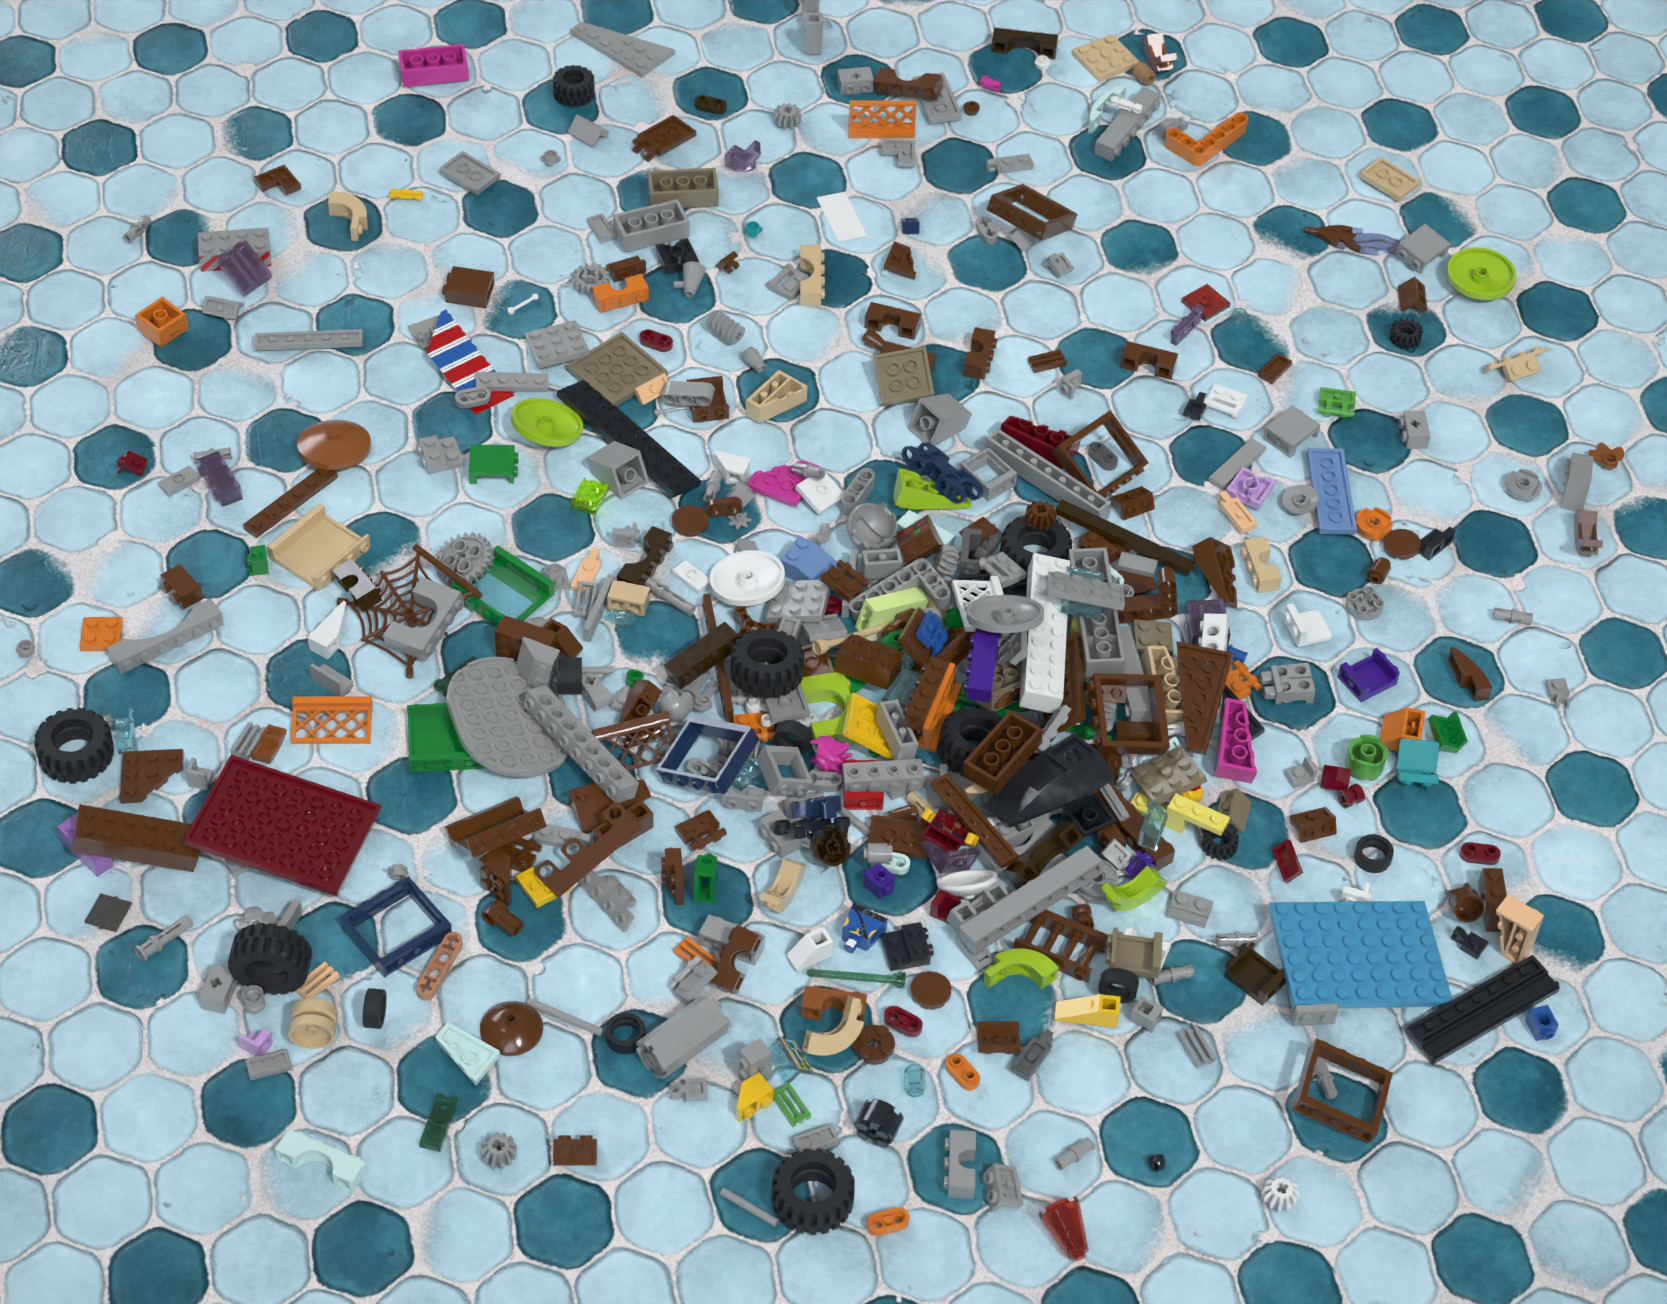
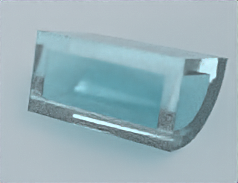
M1150 801L1140 830L1138 845L1157 851L1167 823L1168 814L1160 804L1154 801Z

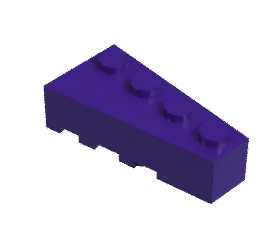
M976 628L975 635L971 634L970 646H973V650L969 649L968 661H971V665L967 664L966 676H969V680H965L964 691L968 692L967 700L990 703L999 633Z

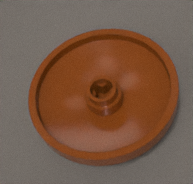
M326 420L315 423L301 432L297 439V451L300 458L312 467L324 470H341L353 467L367 458L371 451V438L365 428L354 422Z

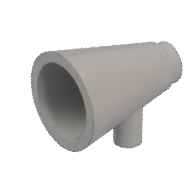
M686 262L683 264V281H674V288H684V295L686 297H694L706 272V268L698 262Z

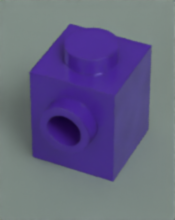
M878 862L864 873L863 885L880 900L894 891L895 876Z

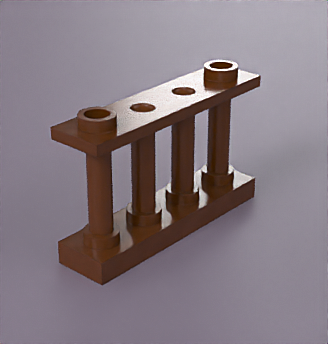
M1047 909L1030 919L1029 922L1033 924L1025 939L1015 938L1013 949H1030L1042 953L1059 967L1058 971L1072 976L1076 980L1089 983L1092 968L1088 966L1097 950L1105 952L1108 934ZM1040 927L1051 931L1043 948L1031 944ZM1059 935L1070 939L1062 956L1050 952ZM1077 943L1089 946L1080 964L1069 959Z

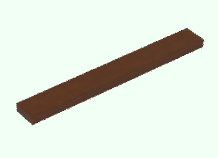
M703 594L702 607L707 632L709 633L717 626L710 594ZM724 661L714 667L717 682L719 683L725 722L733 723L734 710Z

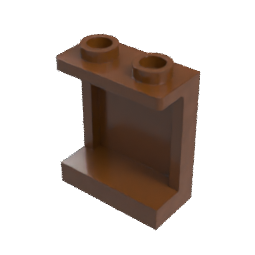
M722 376L687 380V382H706L715 387L710 406H690L693 423L729 419V404L726 403Z

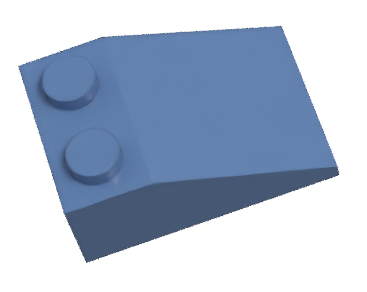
M800 535L780 559L784 566L785 577L793 581L821 579V576L832 566L840 570L836 566L837 561L815 542Z

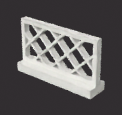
M990 576V581H952L953 591L965 631L976 632V627L970 625L967 621V607L973 601L983 597L1004 595L999 577ZM959 587H965L967 590L964 591L963 589H961V588H959ZM978 587H979V588H986V590H985V591H982V590L978 589ZM971 592H974V593H976L978 596L975 597V596H973V595L970 594V593H971ZM965 597L971 601L968 603L967 601L963 600V598ZM1000 633L1001 637L1009 638L1010 633Z

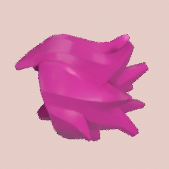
M827 735L810 741L811 744L817 747V755L812 757L810 762L817 764L819 771L830 772L831 770L842 776L843 760L852 756V753H845L849 750V742L840 743Z

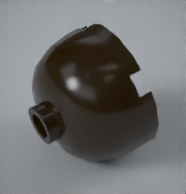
M825 828V837L815 838L813 836L811 838L809 847L811 856L821 866H839L848 859L851 844L848 843L846 838L848 836L845 832H838L836 828Z

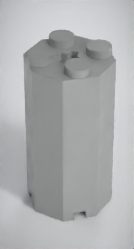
M700 996L637 1041L636 1046L639 1047L636 1049V1052L647 1070L652 1068L655 1071L652 1074L655 1078L664 1079L728 1033L731 1022L724 1016L720 1002L716 998L711 1000L709 997Z

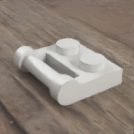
M1214 384L1204 403L1207 404L1206 408L1211 407L1228 413L1231 417L1237 419L1247 401L1248 395Z

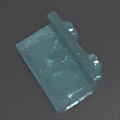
M749 756L731 785L741 792L762 775L758 762Z

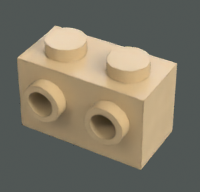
M613 580L607 596V609L645 616L650 602V587Z

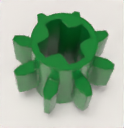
M958 607L951 608L945 612V618L942 619L945 627H964Z

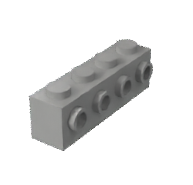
M922 759L843 763L842 779L844 792L923 790L924 772Z

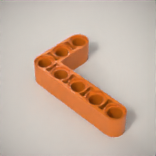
M1241 112L1234 114L1199 141L1177 128H1169L1166 130L1164 146L1192 165L1202 166L1246 132L1248 116Z

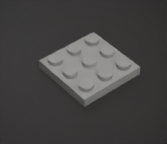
M576 320L525 333V339L538 369L590 356L588 346Z
M820 579L785 581L782 590L770 600L766 615L767 623H780L783 615L801 619L802 622L823 621L831 589L821 582Z

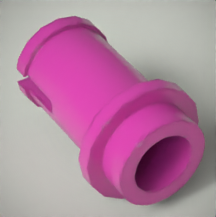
M983 76L980 81L982 88L986 87L996 92H999V86L1002 85L1001 82L990 79L989 76Z

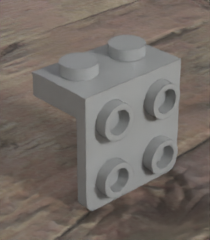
M1287 992L1294 1026L1335 1024L1338 1014L1337 1003L1296 1005L1295 1009H1292L1289 993Z

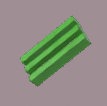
M790 1083L774 1090V1101L792 1127H795L798 1122H804V1119L808 1120L811 1118V1113ZM785 1090H787V1092L792 1097V1099L794 1100V1102L803 1114H799L792 1101L784 1092Z

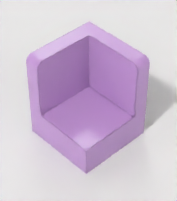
M263 1029L260 1034L251 1031L247 1037L242 1034L238 1036L239 1047L256 1057L264 1055L273 1044L272 1034L266 1029Z

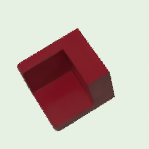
M1324 765L1320 787L1336 791L1343 788L1348 789L1352 769Z
M939 889L931 902L929 916L949 924L947 921L951 909L961 904V898Z

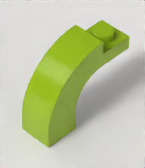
M1146 866L1133 880L1126 884L1117 886L1106 882L1101 888L1106 893L1104 895L1116 911L1123 912L1146 903L1159 893L1168 882L1155 868Z
M1022 948L1009 949L995 955L994 965L987 967L984 972L983 983L990 988L1005 977L1018 974L1030 978L1043 989L1057 979L1059 967L1050 958L1037 951Z

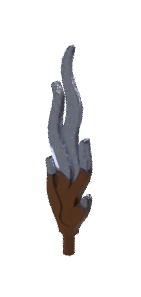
M1346 225L1319 226V229L1305 226L1304 233L1317 235V238L1338 249L1344 250L1347 247L1352 251L1368 255H1378L1379 250L1397 256L1395 253L1401 242L1383 234L1363 233L1364 229Z

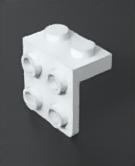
M1294 603L1286 605L1283 620L1297 647L1327 641L1332 638V634L1319 610L1298 613Z

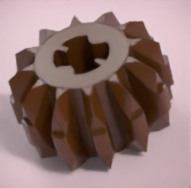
M1041 499L1039 502L1033 501L1031 504H1028L1024 516L1027 526H1032L1033 530L1039 528L1040 531L1043 528L1048 530L1050 526L1054 525L1057 515L1054 505H1049L1048 501L1044 503Z

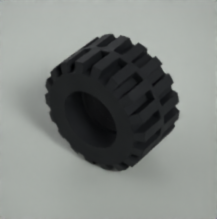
M581 65L559 68L553 76L555 100H558L560 104L563 103L564 106L581 107V105H586L587 102L590 103L595 94L594 74H592V71L587 70L586 67H581Z

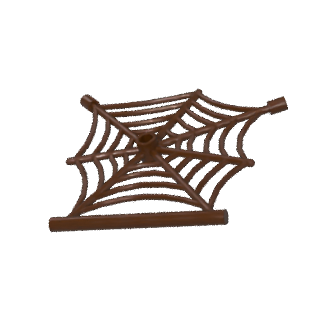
M415 544L412 548L416 552V556L407 564L396 570L380 571L381 576L378 586H380L382 579L386 582L384 590L380 594L381 598L385 594L387 587L390 588L391 592L379 605L369 608V610L374 611L375 615L374 632H372V620L368 610L365 612L368 616L369 634L365 636L364 621L356 609L358 606L355 602L344 598L337 599V605L345 601L347 606H351L356 612L362 626L361 641L386 651L407 666L406 678L408 679L413 678L412 666L417 658L414 657L412 660L411 655L403 653L408 657L407 663L390 650L368 639L375 637L385 642L384 638L377 634L385 632L390 625H387L386 613L393 614L394 622L401 623L406 620L408 627L415 628L420 623L424 627L430 624L432 615L436 610L416 603L412 593L416 583L419 581L417 577L418 568L426 579L431 580L422 568L420 556L468 591V593L462 594L463 600L472 595L480 599L483 595L482 592L418 544ZM415 561L414 569L407 574L390 580L386 576L407 568ZM413 574V580L403 585L393 587L391 582L404 579ZM412 584L411 590L401 594L397 593V589ZM411 593L410 600L403 601L401 599L402 596ZM394 594L396 599L393 604L386 609L380 608ZM399 602V605L394 610H390ZM415 604L423 609L415 612L413 606ZM401 606L404 610L403 612L398 611ZM431 610H432V612L430 613V615H429V617H428L427 622L424 621V618H425L426 614L428 613V611H431ZM377 611L383 612L384 624L380 629H378ZM423 614L421 619L417 615ZM396 615H398V616H403V617L397 620V616H396Z

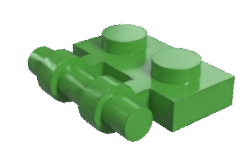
M1320 387L1319 405H1326V407L1319 406L1318 413L1329 417L1330 415H1336L1345 419L1346 417L1354 418V411L1348 410V408L1354 409L1356 392Z

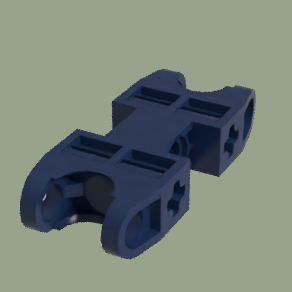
M926 442L920 444L918 448L905 446L902 449L901 456L903 461L919 476L927 475L936 483L934 488L953 503H963L966 497L972 500L982 497L983 488L981 484L964 469H955L948 463L950 457L933 444ZM907 450L912 453L911 459L907 456ZM973 487L977 489V496L972 492Z

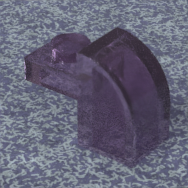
M754 140L746 150L734 144L725 154L724 166L735 172H750L756 168V160L761 155L760 142Z

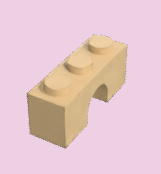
M1266 537L1245 539L1243 547L1240 549L1241 557L1246 562V570L1251 575L1252 586H1255L1257 593L1278 591L1282 580L1276 564H1263L1269 562L1271 552Z

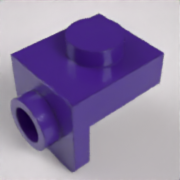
M1137 850L1135 852L1137 856L1124 868L1133 879L1146 866L1156 868L1152 863L1154 859L1146 851L1142 853L1140 850Z

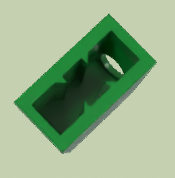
M711 853L697 856L694 873L695 902L714 903L718 857ZM708 879V886H703L702 880Z

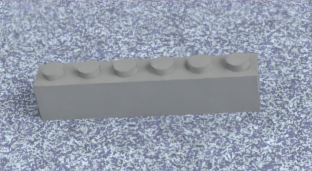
M1142 87L1131 100L1134 104L1142 105L1141 113L1136 114L1133 111L1130 112L1123 109L1097 139L1094 154L1109 161H1113L1116 156L1118 157L1121 150L1127 147L1130 139L1134 138L1137 131L1143 128L1146 120H1149L1153 112L1159 109L1161 101H1159L1160 94Z
M1130 626L1120 627L1126 660L1124 674H1144ZM1126 685L1125 717H1128L1129 721L1152 722L1148 686Z

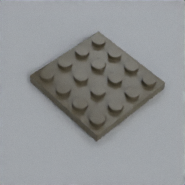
M623 332L590 350V356L575 359L567 364L569 372L580 381L588 382L589 386L595 391L600 392L606 401L612 403V406H618L636 395L633 389L662 373H665L666 376L668 375L667 369Z

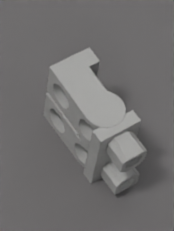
M1309 663L1281 665L1278 667L1277 665H1271L1270 671L1261 672V685L1271 684V686L1263 688L1264 699H1274L1275 704L1305 700V703H1313L1315 687L1311 678Z

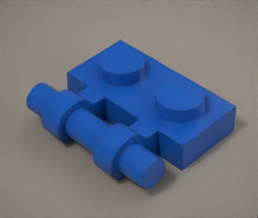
M929 610L924 614L915 636L927 649L932 646L931 655L936 657L944 649L943 645L947 643L948 631L942 630L941 626L943 623Z

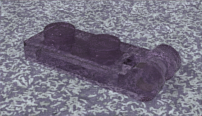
M1193 305L1192 312L1187 317H1183L1178 326L1172 328L1170 333L1171 344L1177 346L1201 322L1202 305Z

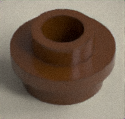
M968 101L964 104L963 109L967 115L975 116L980 110V105L975 101Z

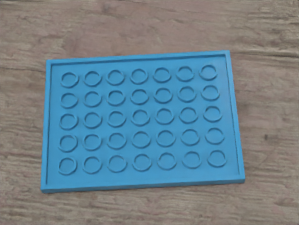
M1425 901L1269 903L1268 910L1282 968L1285 973L1292 1009H1295L1296 1005L1337 1003L1338 1008L1442 1007L1453 1001Z

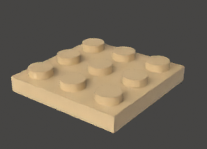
M1113 34L1072 49V55L1098 82L1134 69V66L1139 63Z

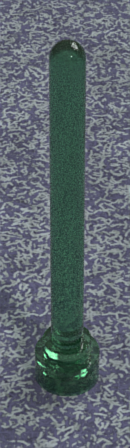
M808 969L806 972L809 977L890 983L892 986L900 989H905L906 972L893 973V975Z

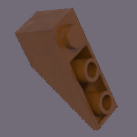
M638 679L627 696L618 723L647 716L663 691L649 680Z

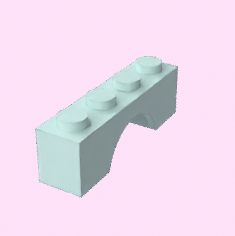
M288 1129L275 1149L277 1161L296 1169L307 1162L316 1161L328 1165L333 1171L334 1185L351 1193L355 1192L366 1174L365 1162L360 1157L348 1155L337 1147L327 1146L321 1140H313L300 1131L295 1132Z

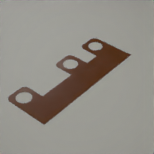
M613 803L603 812L604 818L613 827L591 846L586 848L577 838H571L561 847V852L571 861L561 871L550 860H545L535 868L534 874L558 898L643 828L620 803ZM612 808H619L622 813L619 818L612 819L609 817V811ZM571 843H576L579 846V851L573 855L568 854L566 851L567 846ZM545 865H549L553 869L552 874L548 877H543L540 874V869Z

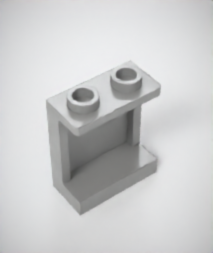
M1424 224L1399 243L1395 254L1421 274L1425 266L1438 256L1441 258L1445 257L1451 244Z
M1291 406L1265 426L1263 440L1291 458L1295 455L1296 447L1310 436L1314 438L1318 436L1321 424L1301 410Z

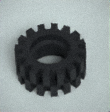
M1400 318L1395 320V323H1392L1389 339L1392 340L1391 343L1395 344L1397 348L1401 346L1400 349H1404V347H1406V350H1410V347L1414 349L1415 346H1419L1421 341L1422 326L1419 325L1418 321L1414 323V319L1409 321V318H1405V320Z
M1229 825L1220 836L1205 829L1201 843L1203 852L1206 851L1207 856L1211 854V859L1218 857V861H1221L1222 857H1224V860H1228V857L1232 858L1237 851L1239 834H1236L1237 830H1232V826ZM1221 838L1228 843L1220 845L1215 843L1213 839Z

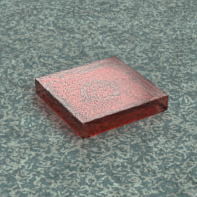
M1208 284L1182 297L1181 303L1204 322L1228 309L1231 304Z

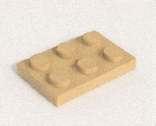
M1382 157L1362 170L1359 176L1398 202L1420 185V180Z

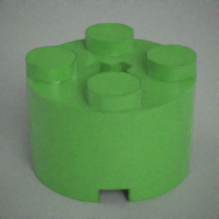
M1367 734L1360 735V738L1352 739L1349 744L1345 759L1346 768L1352 769L1351 776L1375 781L1384 770L1388 749L1382 744L1380 738Z

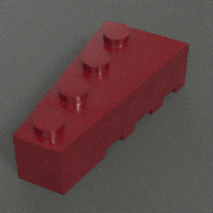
M1011 415L1001 424L1000 430L1059 469L1062 470L1064 468L1052 450L1071 437V435L1066 434L1067 431L1060 429L1059 432L1048 429L1049 426L1043 424L1036 426L1033 425L1032 421ZM1080 441L1067 449L1072 458L1078 453Z

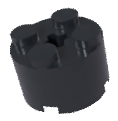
M867 1099L854 1122L857 1130L856 1135L863 1140L872 1139L880 1147L887 1148L889 1144L893 1143L904 1117L901 1112L899 1115L894 1112L895 1107L883 1100L873 1099L872 1102H868Z

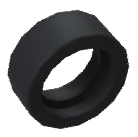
M785 720L778 725L773 741L776 746L798 747L801 755L808 751L813 735L804 724L794 720ZM786 735L794 736L798 738L800 741L792 740L788 738Z
M1365 835L1357 842L1354 853L1355 862L1366 872L1381 873L1391 865L1394 854L1393 845L1381 835ZM1367 847L1378 848L1385 854V858L1381 860L1370 859L1364 855L1362 850Z
M1109 968L1101 973L1098 992L1101 995L1121 997L1120 1003H1129L1136 998L1139 980L1135 974L1126 969ZM1112 984H1119V985H1122V986H1124V987H1117V986H1114V985H1112Z
M367 989L362 1016L365 1028H382L386 1014V990Z
M626 1012L611 1017L605 1029L607 1045L618 1054L636 1052V1049L639 1047L636 1046V1042L646 1036V1029L642 1019L633 1013ZM631 1026L638 1031V1035L632 1040L620 1041L613 1036V1032L618 1027Z

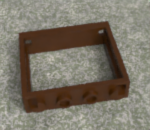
M1025 184L992 194L986 209L1041 241L1073 229L1078 215L1076 212ZM1019 202L1050 219V221L1044 222L1011 203Z
M1111 410L1052 450L1070 476L1104 498L1107 497L1106 493L1110 492L1112 494L1120 488L1119 484L1123 483L1125 485L1133 479L1132 475L1138 476L1145 471L1143 467L1149 463ZM1104 425L1134 467L1097 492L1067 449Z
M1094 673L1088 680L1089 686L1087 691L1090 692L1089 709L1092 710L1091 727L1094 728L1093 743L1096 745V750L1105 754L1164 755L1170 748L1161 675ZM1101 685L1148 686L1154 742L1108 741Z
M1316 1038L1308 1047L1291 1109L1369 1144L1378 1134L1393 1072ZM1318 1056L1380 1084L1370 1123L1307 1096Z

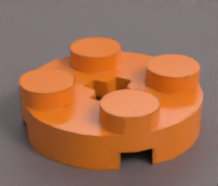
M1374 507V510H1368V508H1364L1359 511L1356 517L1357 532L1374 542L1385 538L1386 534L1392 530L1391 516L1383 509Z

